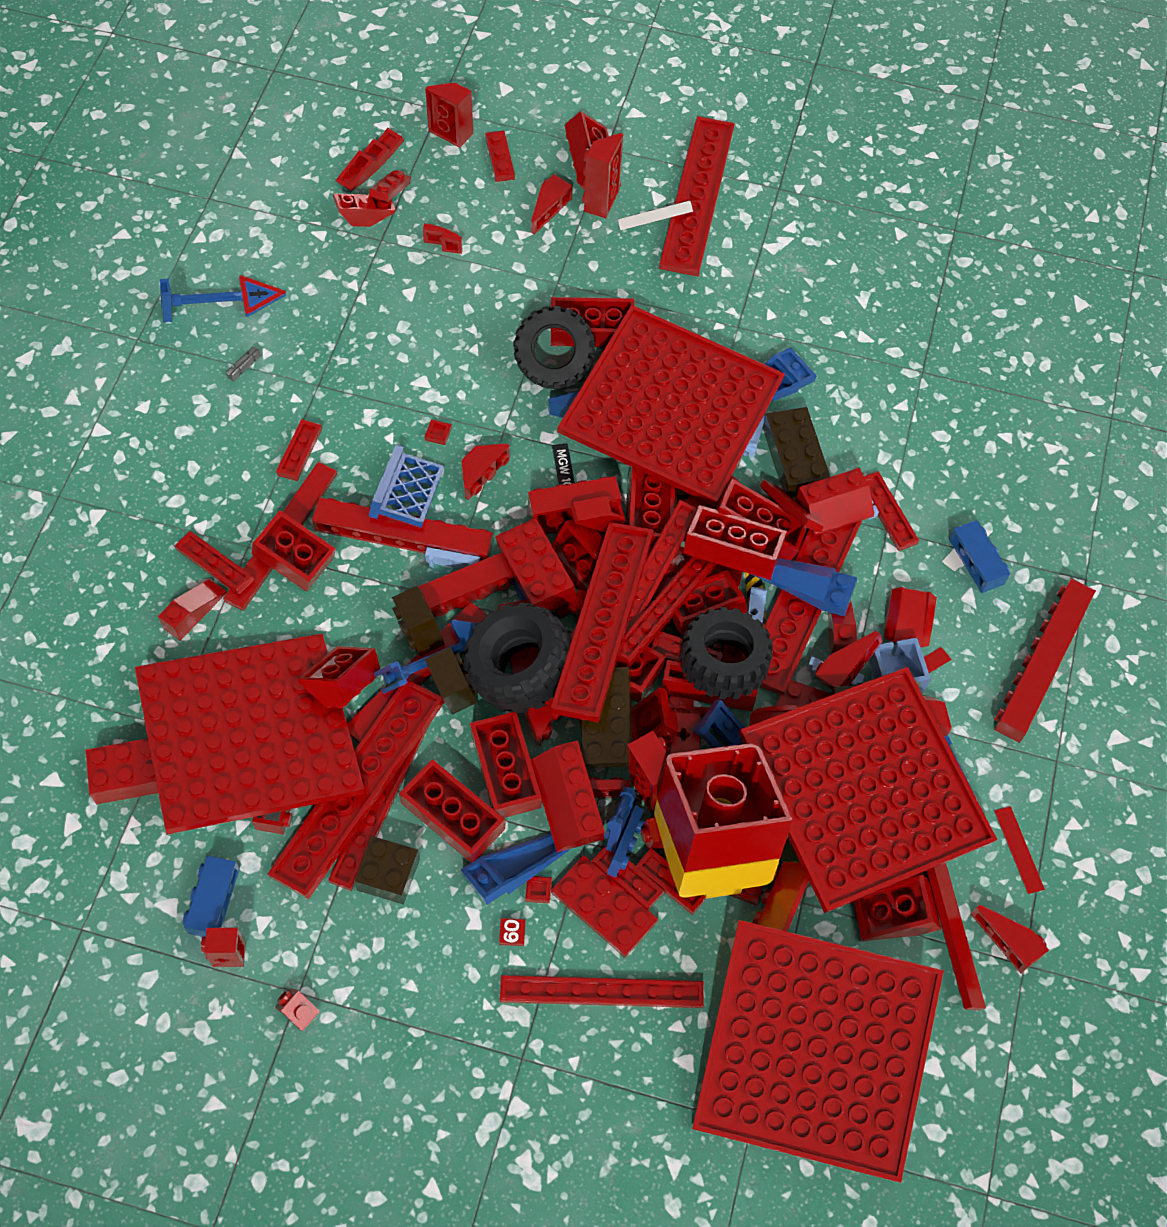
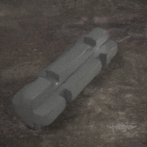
M250 348L247 351L248 354H244L233 364L234 367L231 366L226 371L227 377L230 380L235 381L240 376L239 373L243 374L253 364V360L256 361L261 357L260 351L257 348Z

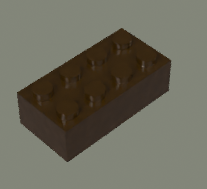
M802 407L766 413L763 431L781 488L789 496L796 498L799 487L829 478L830 474L808 408Z
M617 667L614 669L599 723L582 720V757L586 768L628 767L627 745L633 742L631 672L629 667Z

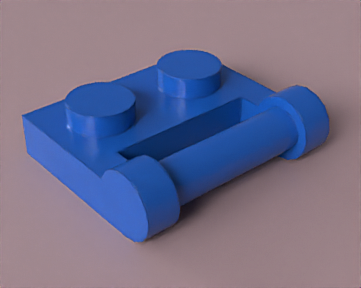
M714 700L701 722L696 724L693 731L699 737L702 736L711 748L723 746L709 731L710 727L727 746L740 745L742 739L738 732L745 727L721 700Z
M630 787L622 789L618 807L607 823L608 828L604 837L608 839L606 850L614 853L630 818L636 792Z

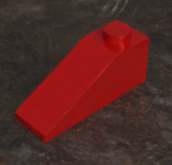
M555 174L546 179L541 185L531 219V233L534 235L572 200V185Z
M208 579L174 599L158 615L159 621L165 631L181 641L227 592Z
M851 600L845 616L828 612L830 655L857 641L856 620Z
M874 631L829 655L825 661H821L815 674L819 682L831 690L834 689V686H850L883 640L880 633Z
M979 905L970 914L1020 974L1049 951L1045 940L1040 935L1035 934L1032 929L991 909Z

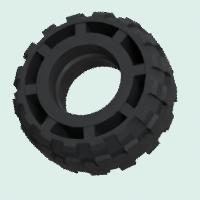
M511 603L501 606L502 609L496 612L492 610L486 614V619L481 623L478 622L472 629L473 636L467 639L465 646L464 669L466 673L468 672V680L476 692L496 709L505 712L513 710L515 713L528 712L529 708L533 707L538 710L546 706L545 702L551 698L554 699L572 640L561 621L548 609L529 603H519L518 606ZM525 648L539 649L535 661L528 668L515 674L505 673L506 665L515 653Z

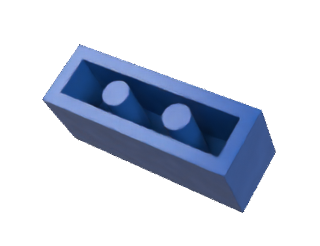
M977 520L954 528L949 541L980 592L984 593L1004 585L1010 576L1009 567L1000 558L996 546L990 542L985 528L981 527Z
M207 856L205 863H201L198 871V877L200 878L197 887L194 886L191 892L190 900L192 904L190 910H186L183 917V925L188 934L203 937L206 936V928H222L240 871L236 861Z

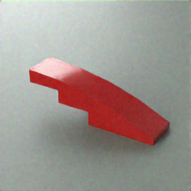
M387 127L378 140L373 139L363 152L359 150L335 181L352 192L378 171L404 142L403 137Z

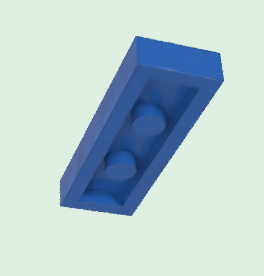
M637 806L634 807L607 874L616 877L619 869L625 870L630 856L626 855L627 850L632 852L637 838L633 837L634 833H640L644 820L640 819L644 809Z

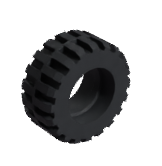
M546 306L538 311L531 312V315L524 318L521 326L517 328L516 337L513 341L514 357L520 371L531 382L546 389H561L579 382L588 373L594 360L595 342L589 325L579 314H576L569 308H561V306ZM549 328H560L566 331L574 341L573 357L566 365L559 368L544 366L535 355L534 346L537 337Z
M720 607L716 611L713 608L707 610L705 615L704 613L697 615L695 620L691 621L687 626L680 651V666L682 672L686 673L685 678L689 683H695L694 688L698 691H705V695L710 697L715 695L719 696V699L726 700L727 697L738 699L741 694L743 696L750 695L765 680L773 655V642L769 638L768 630L762 628L763 624L758 619L754 620L752 618L753 615L748 612L744 614L740 612V609L736 608L727 610V607ZM718 643L729 644L738 648L745 655L746 659L738 663H724L713 658L706 648Z

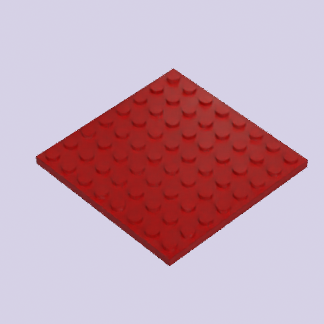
M631 305L557 427V432L716 506L775 396L785 373Z
M323 633L135 667L166 835L364 794L365 789L343 707L324 706L298 682L300 676L328 654Z
M908 667L743 728L738 732L743 744L759 746L765 756L793 820L788 838L824 913L847 905L998 840Z
M738 920L692 1129L901 1183L944 970Z

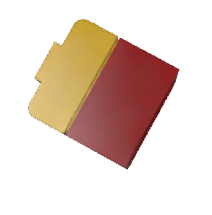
M743 744L668 755L654 815L679 895L681 897L705 895V898L739 894L744 888L763 886L770 883L774 878L793 820L761 748L755 744Z

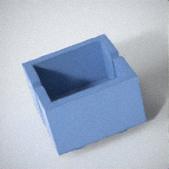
M917 638L897 641L895 647L893 642L880 644L869 659L874 679L908 667L914 680L921 683L920 691H925L931 680Z

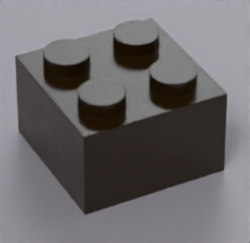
M418 586L392 597L395 604L392 610L396 619L399 620L397 622L402 633L408 636L406 640L411 650L416 648L419 656H422L445 645L436 620Z
M451 647L425 659L438 690L452 715L477 703L474 695L478 693L468 680L469 674L464 669V662L459 653L454 654Z
M371 836L354 881L357 891L404 905L420 861L418 849Z

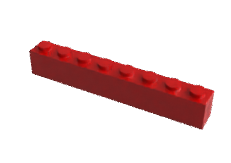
M319 497L312 518L314 531L424 554L427 547L477 556L482 561L490 557L493 547V532H489L486 529H473L462 524L453 525L442 520L429 519L424 520L421 528L381 514L375 519L369 517L371 507L360 506L354 502H341L334 498L326 499Z
M1072 578L1067 586L1062 584L1056 595L1060 598L1058 603L1054 601L1048 611V614L1051 615L1050 619L1045 618L1039 631L1043 632L1041 637L1036 636L1030 647L1034 650L1032 655L1027 654L1021 665L1025 667L1023 673L1018 672L1012 683L1016 685L1014 691L1009 690L1003 701L1007 704L1005 709L1000 708L994 719L998 722L994 729L995 731L1018 743L1022 741L1096 590Z

